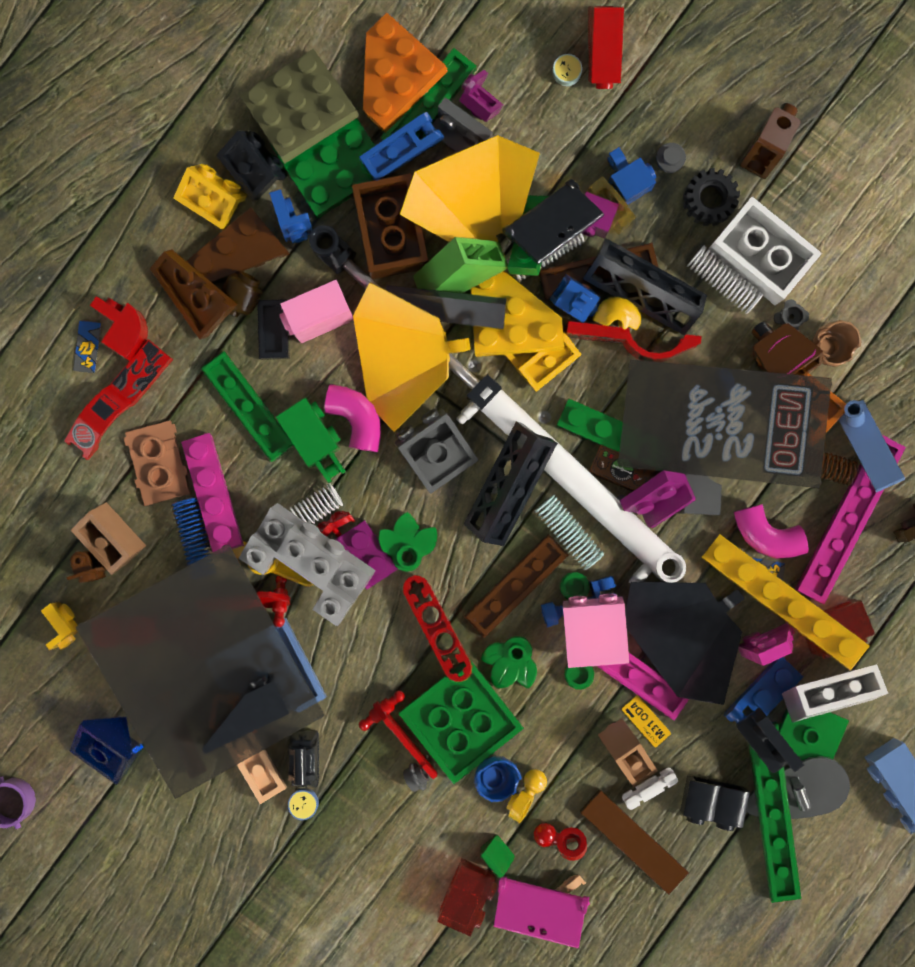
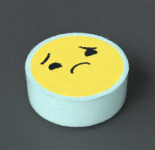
M572 54L559 56L553 66L555 81L563 86H571L579 81L582 73V63L579 58Z

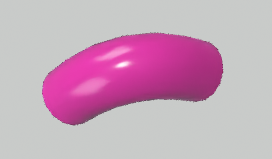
M330 384L326 394L325 413L340 415L350 422L352 428L350 448L378 452L381 438L380 419L374 405L358 391L345 386Z
M763 504L733 512L745 542L758 553L775 559L792 558L808 553V541L802 527L796 525L786 529L773 528L766 519Z

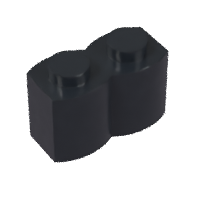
M687 775L680 811L683 816L687 817L686 820L691 823L704 825L705 821L715 822L716 827L720 829L734 831V827L743 828L750 792L742 786Z

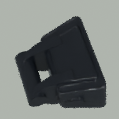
M317 730L292 731V738L288 745V781H291L292 787H318L319 733Z

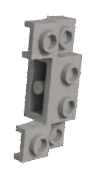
M278 503L269 509L257 532L251 535L239 557L240 560L262 575L268 572L274 560L278 559L323 590L312 610L335 626L342 622L376 571L345 550L340 542L329 539L314 524L303 521Z

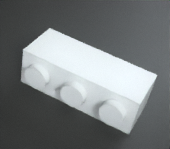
M877 664L799 685L782 693L792 723L872 701L888 694Z

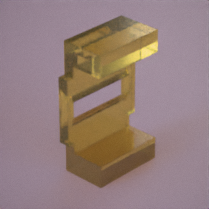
M603 176L589 186L587 192L596 196L602 193L605 199L614 202L613 198L615 197L618 201L619 206L616 213L620 219L613 228L618 235L633 224L636 216Z

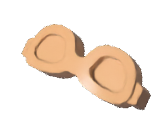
M579 874L573 875L555 890L570 894L581 883L584 885L586 882Z

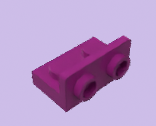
M664 470L621 499L620 503L624 511L642 514L647 527L654 528L694 502L695 496L685 474Z
M366 520L335 539L344 546L345 550L376 570L366 585V590L398 570L390 556L381 549L378 538Z

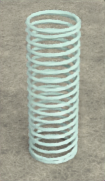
M553 495L539 506L535 513L545 506L547 507L538 514V516H541L548 511L541 520L553 513L544 524L557 516L547 527H550L562 518L550 529L552 531L563 523L553 533L556 534L567 526L556 538H559L572 528L559 542L576 531L563 543L565 545L577 536L566 546V549H568L572 544L581 539L569 552L586 541L572 556L590 544L575 557V560H577L586 551L591 549L578 561L580 563L595 552L581 565V567L586 565L583 570H587L601 559L604 553L600 551V547L596 548L597 544H593L594 540L590 541L591 537H587L588 533H584L585 529L581 530L582 526H578L579 522L574 523L576 519L571 520L573 515H569V511L565 512L567 508L561 509L564 504L559 505L560 501H556L557 497Z

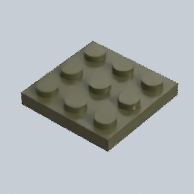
M314 49L240 95L242 101L284 164L359 117L356 108Z

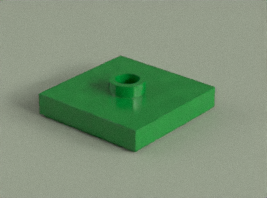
M786 708L779 725V732L801 761L818 756L834 759L849 720L829 712L792 723Z

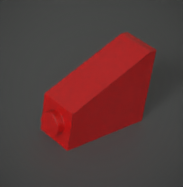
M588 6V81L596 83V89H613V83H621L624 7Z

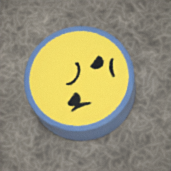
M300 788L294 791L288 801L290 814L298 820L311 818L319 806L316 793L308 788Z

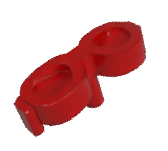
M337 511L331 515L329 521H323L316 527L326 537L331 532L336 537H340L341 532L338 530V527L355 520L349 512Z

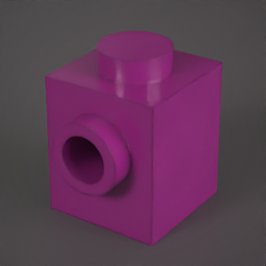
M586 192L585 195L604 213V216L584 230L582 235L588 237L597 235L605 239L619 204Z

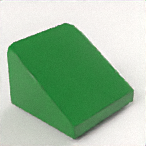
M494 835L480 847L481 858L493 873L501 879L515 858L513 852L498 835Z

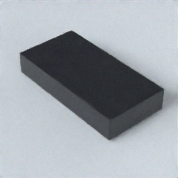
M287 299L259 300L257 303L260 360L290 359L289 332L286 331L279 314L284 312L281 303L287 301Z

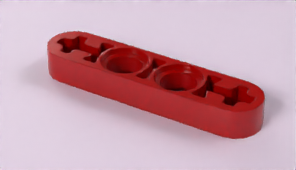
M418 575L409 577L403 584L404 596L445 674L455 682L467 680L472 673L471 661L430 583ZM414 582L419 585L424 584L421 593L426 600L430 596L432 598V601L423 603L418 609L415 604L421 603L419 597L416 594H410ZM435 607L438 610L439 618L435 623L427 624L423 620V612L426 608ZM442 633L450 634L453 639V644L448 650H441L437 647L436 640ZM457 648L460 654L454 656L459 663L465 662L466 667L463 669L464 675L462 676L457 673H451V669L454 668L451 658H448L446 661L443 659V656L452 654Z

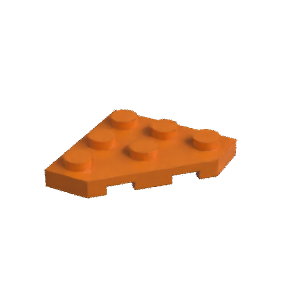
M388 13L366 32L363 110L365 114L385 133L448 72L446 65Z

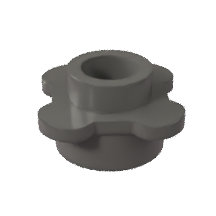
M792 299L787 300L784 303V308L774 314V322L776 324L783 325L784 323H789L798 331L799 326L809 320L808 311L804 310L802 306ZM789 315H793L794 319H789Z

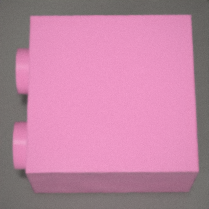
M337 280L281 303L284 312L279 314L286 331L289 332L290 336L295 335L300 343H304L354 321Z
M602 594L596 599H587L586 596H573L568 598L569 601H563L568 668L629 663L623 596L617 597V594Z

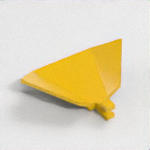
M499 135L456 152L414 172L400 215L448 242L455 237L498 241L496 235L503 233L502 228L512 224L523 215L540 153Z
M371 282L368 284L353 315L366 397L374 405L380 418L395 432L449 378V353L470 350L469 338L447 341L446 332L443 331L438 317Z

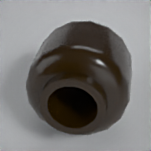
M239 271L238 274H230L221 288L222 292L238 304L230 313V315L238 317L240 314L250 315L263 294L259 286L260 281L246 272Z

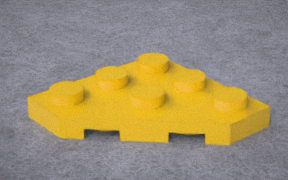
M506 271L471 288L472 295L507 298L504 329L473 326L476 357L564 350L562 317Z

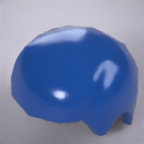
M491 756L477 767L474 786L480 796L486 800L501 802L516 794L519 780L522 777L517 766L512 761L503 756Z

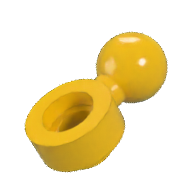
M538 769L529 770L524 775V790L520 794L512 795L508 802L509 817L518 823L522 822L529 811L535 793L542 792L547 785L545 774Z

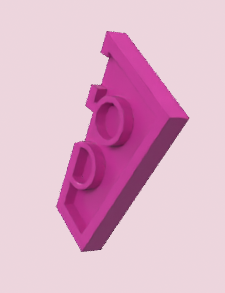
M785 623L761 635L760 632H755L743 638L744 643L739 644L738 650L742 657L764 666L792 653V641L794 640L793 635L795 631L793 627Z

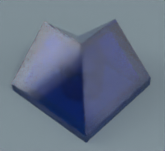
M127 717L83 720L77 729L69 751L111 782L118 785L144 749V746L130 737Z

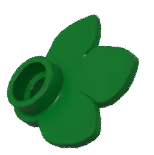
M408 512L397 519L393 531L387 529L379 531V545L386 554L392 556L393 563L399 570L405 572L415 570L420 565L422 557L434 550L437 542V529L430 527L419 530L416 520ZM405 551H409L412 555L411 560L407 563L402 560V554Z
M513 636L505 643H492L483 651L481 660L489 665H493L491 681L495 688H506L516 680L525 688H530L535 682L537 665L531 658L532 645L526 638ZM519 648L523 653L517 656L512 653V650Z

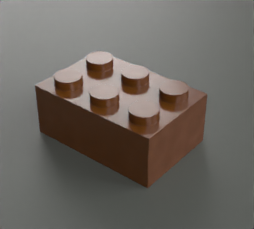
M411 173L352 185L368 269L372 280L419 271L428 262L422 227L400 215L412 180Z

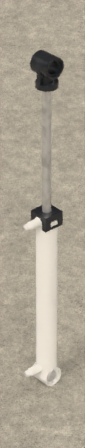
M322 225L312 230L309 236L312 251L317 258L321 259L336 274L346 270L365 289L370 282L379 286L353 262L357 253L338 236L333 228ZM327 237L333 240L331 247L328 249H320L318 247V243L322 238ZM449 353V369L472 389L467 394V399L470 401L456 419L460 424L470 420L479 410L508 436L517 421L526 425L536 434L549 437L557 442L513 401L488 374L479 381ZM521 434L517 442L521 449L527 439L524 434ZM558 443L544 470L643 563L633 574L629 583L643 582L651 572L661 581L671 583L679 581L686 572L684 559L669 548L632 512L624 511L620 500ZM671 559L675 563V571L667 576L662 571V564L665 560Z

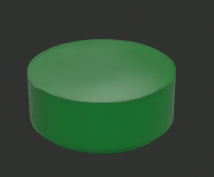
M570 572L562 577L559 588L562 596L568 600V598L573 596H587L590 584L583 574Z
M567 664L564 669V678L570 687L582 690L592 684L594 670L592 666L568 668Z

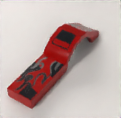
M568 321L565 333L569 338L623 344L625 349L636 359L648 363L664 362L696 348L697 345L701 344L702 336L686 334L680 339L673 350L664 353H654L639 347L631 337L629 328L623 329L616 326Z
M148 339L113 382L101 390L85 406L64 441L68 445L72 443L84 452L82 457L89 460L98 450L100 440L109 426L124 411L136 405L173 359Z

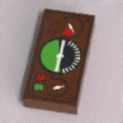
M600 445L589 472L596 477L633 492L651 479L655 467Z

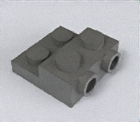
M434 408L426 412L421 417L422 423L415 428L411 425L403 428L397 434L399 439L394 442L430 494L478 461V458L443 408L439 411Z

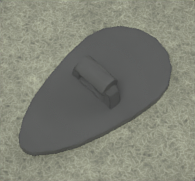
M823 756L810 757L802 760L804 766L796 772L790 766L784 769L791 819L828 814L840 808L848 797L850 790L849 777L843 766L834 759ZM754 789L749 795L746 812L758 817Z

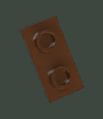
M90 551L75 552L71 556L70 563L74 575L66 577L67 580L78 579L80 584L106 577L105 572L107 570Z

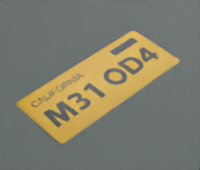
M638 695L622 708L626 716L655 748L671 735L667 727Z

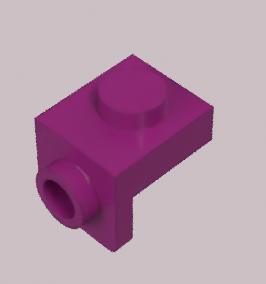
M482 70L476 75H469L462 85L464 92L459 101L470 109L476 118L488 122L499 114L504 104L481 87L489 74Z

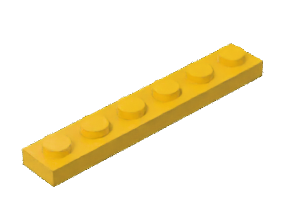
M719 534L702 556L705 562L848 670H852L870 647V645L721 534Z

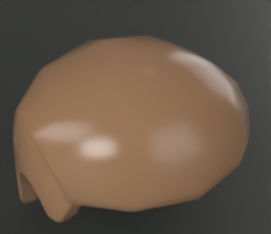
M843 320L824 324L816 331L812 340L814 344L823 350L822 364L837 367L851 361L857 348L861 347L862 343L859 330L851 322Z

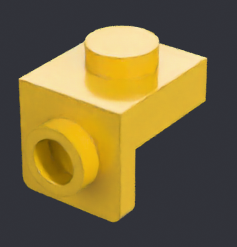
M61 602L50 603L41 610L59 634L45 645L48 650L58 647L60 650H63L76 640L74 635L81 629L73 619L75 618L73 611L66 604H61Z

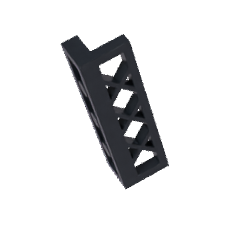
M607 238L600 245L596 258L583 277L585 281L612 296L629 300L639 311L682 335L688 332L703 313L707 298L705 293ZM598 266H601L610 271L612 278L603 279L594 274ZM631 283L636 286L638 292L628 293L622 290L621 284ZM656 297L662 301L663 306L653 307L647 303L646 298ZM681 311L688 315L689 318L683 324L673 318L672 312Z
M515 422L464 522V525L484 543L505 545L558 444L549 437L536 434L521 422ZM521 434H524L527 439L522 449L518 450L517 442ZM511 460V470L505 476L504 467ZM497 486L498 495L495 501L491 502V492ZM484 512V522L480 528L475 523L480 514Z

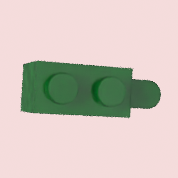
M304 398L276 416V419L309 468L317 466L326 481L330 483L332 482V477L340 472L342 474L346 473L335 455L340 450L337 443L341 439L332 425L327 428L321 420L325 414L317 402L310 403L307 398ZM331 457L334 463L324 468L321 462Z

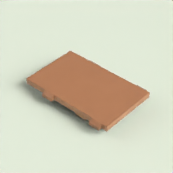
M171 420L125 432V446H129L137 476L135 484L136 488H140L144 506L191 494L186 475H188L186 466L183 467L175 436L177 430Z

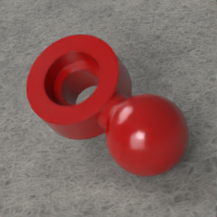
M541 823L534 830L533 837L539 846L550 847L553 844L557 845L560 855L567 860H579L587 851L586 836L577 828L570 827L557 833L551 824ZM570 842H576L578 847L575 850H570L567 848V845Z

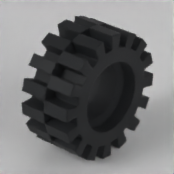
M709 168L707 172L702 170L691 179L683 194V199H685L683 207L688 209L687 215L689 218L691 216L695 218L693 222L698 224L701 221L703 226H708L709 224L716 226L720 222L726 221L735 211L739 203L737 199L740 196V191H736L738 183L737 181L732 183L731 179L733 176L730 173L726 177L723 175L724 170L719 169L718 172H715V168ZM707 187L716 188L722 196L721 204L715 208L706 207L700 199L703 189Z

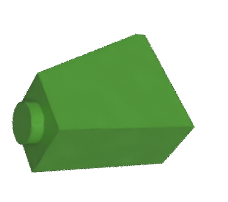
M455 237L414 274L413 278L418 289L463 293L507 269L508 264L499 241Z

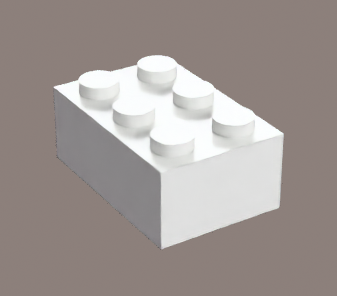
M753 197L748 200L708 249L710 253H714L713 256H718L717 259H721V262L725 261L724 265L728 264V268L732 267V271L736 270L735 274L739 273V277L743 276V280L747 279L746 283L750 282V286L754 285V289L758 288L757 292L761 291L763 296L773 305H777L786 298L822 254Z

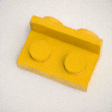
M200 164L186 168L173 198L223 230L228 227L238 204L246 200L247 194L240 191L241 187L235 182L223 180L217 176L216 171L210 166Z

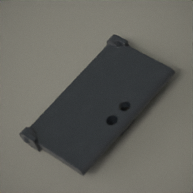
M569 179L563 187L512 224L503 227L502 232L511 242L514 241L536 264H540L602 218L604 213L579 190L580 186L573 179Z

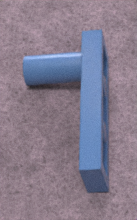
M864 400L849 401L844 408L845 414L838 421L876 493L905 480Z

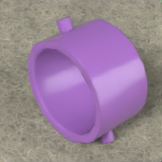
M2 776L0 777V787H10L19 792L24 806L19 818H7L0 813V828L14 826L15 829L21 827L20 822L26 819L34 809L36 802L35 792L30 784L23 779L10 778L4 780Z

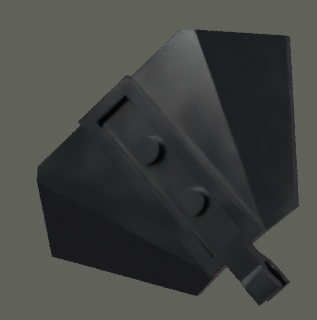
M630 582L625 610L626 628L656 670L662 675L677 697L724 705L742 635L741 629L726 612L745 598L736 589L718 602L706 583Z

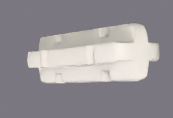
M668 767L659 772L660 776L654 775L635 786V791L630 789L622 794V799L627 808L633 810L640 806V801L643 800L645 803L665 791L664 787L668 786L670 788L677 784L678 778L674 771Z

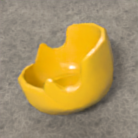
M610 297L602 301L592 320L606 326L618 320L619 327L623 329L631 327L637 330L641 324V314L638 308L629 300L620 297Z

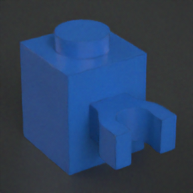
M620 147L609 153L610 157L607 158V161L616 173L610 176L607 185L622 208L652 191L656 184V174L649 163L645 164L640 157L628 164Z
M565 274L550 297L555 306L583 323L587 317L591 318L596 313L600 299L594 291Z

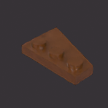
M250 208L190 257L187 262L210 282L216 284L226 280L232 273L237 274L239 271H245L253 267L257 268L264 265L265 262L290 254L254 210Z
M172 249L164 251L150 268L199 340L207 338L238 305Z

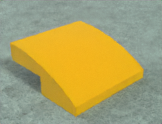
M563 332L564 350L507 354L504 356L532 389L537 392L582 354L566 333Z

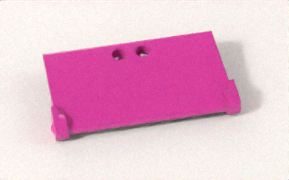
M507 876L499 879V898L494 927L579 949L584 916L590 904L589 897H580L508 879Z

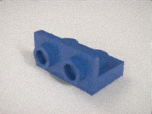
M281 189L270 192L269 194L285 242L299 243L309 238L308 235L312 232L308 213L296 216L290 197L284 199Z

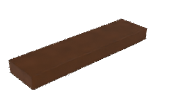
M653 243L626 249L659 268ZM596 257L540 270L539 278L545 301L550 300L565 274L589 289L598 288L583 279L584 274ZM598 266L594 274L603 279L612 278L610 271L601 266Z
M547 534L464 617L485 638L569 554Z
M601 789L580 810L582 815L668 895L689 874L685 867Z

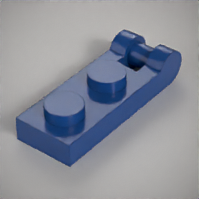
M428 112L421 114L359 157L374 181L387 178L444 139L442 132L439 129L436 130L431 122L433 120ZM419 130H422L426 135L422 140H419L415 134Z
M784 657L773 661L726 710L724 716L730 722L735 721L738 723L746 717L742 713L746 706L752 711L760 707L767 716L783 699L782 693L794 688L803 676Z

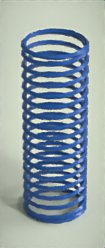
M190 498L171 504V506H174L172 509L177 510L173 513L177 515L175 519H179L176 521L177 524H180L177 528H182L178 531L182 533L179 537H185L181 539V542H185L182 544L183 547H186L183 551H188L184 554L189 556L185 560H191L187 562V565H191L188 569H194L189 572V574H194L190 579L217 573V571H213L216 570L215 567L204 569L215 565V563L201 565L213 561V558L201 560L213 554L198 556L210 552L211 549L195 552L210 547V545L195 547L207 543L209 540L192 543L207 538L208 536L192 538L205 534L206 531L189 534L205 529V527L186 530L204 524V522L186 525L203 518L183 521L201 515L202 513L183 516L199 511L200 508L180 512L199 506V504L177 508L197 502V498Z

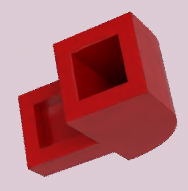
M96 296L90 306L114 322L101 342L130 361L147 341L148 326L144 316L128 302L123 308V306L109 297L106 301H103Z

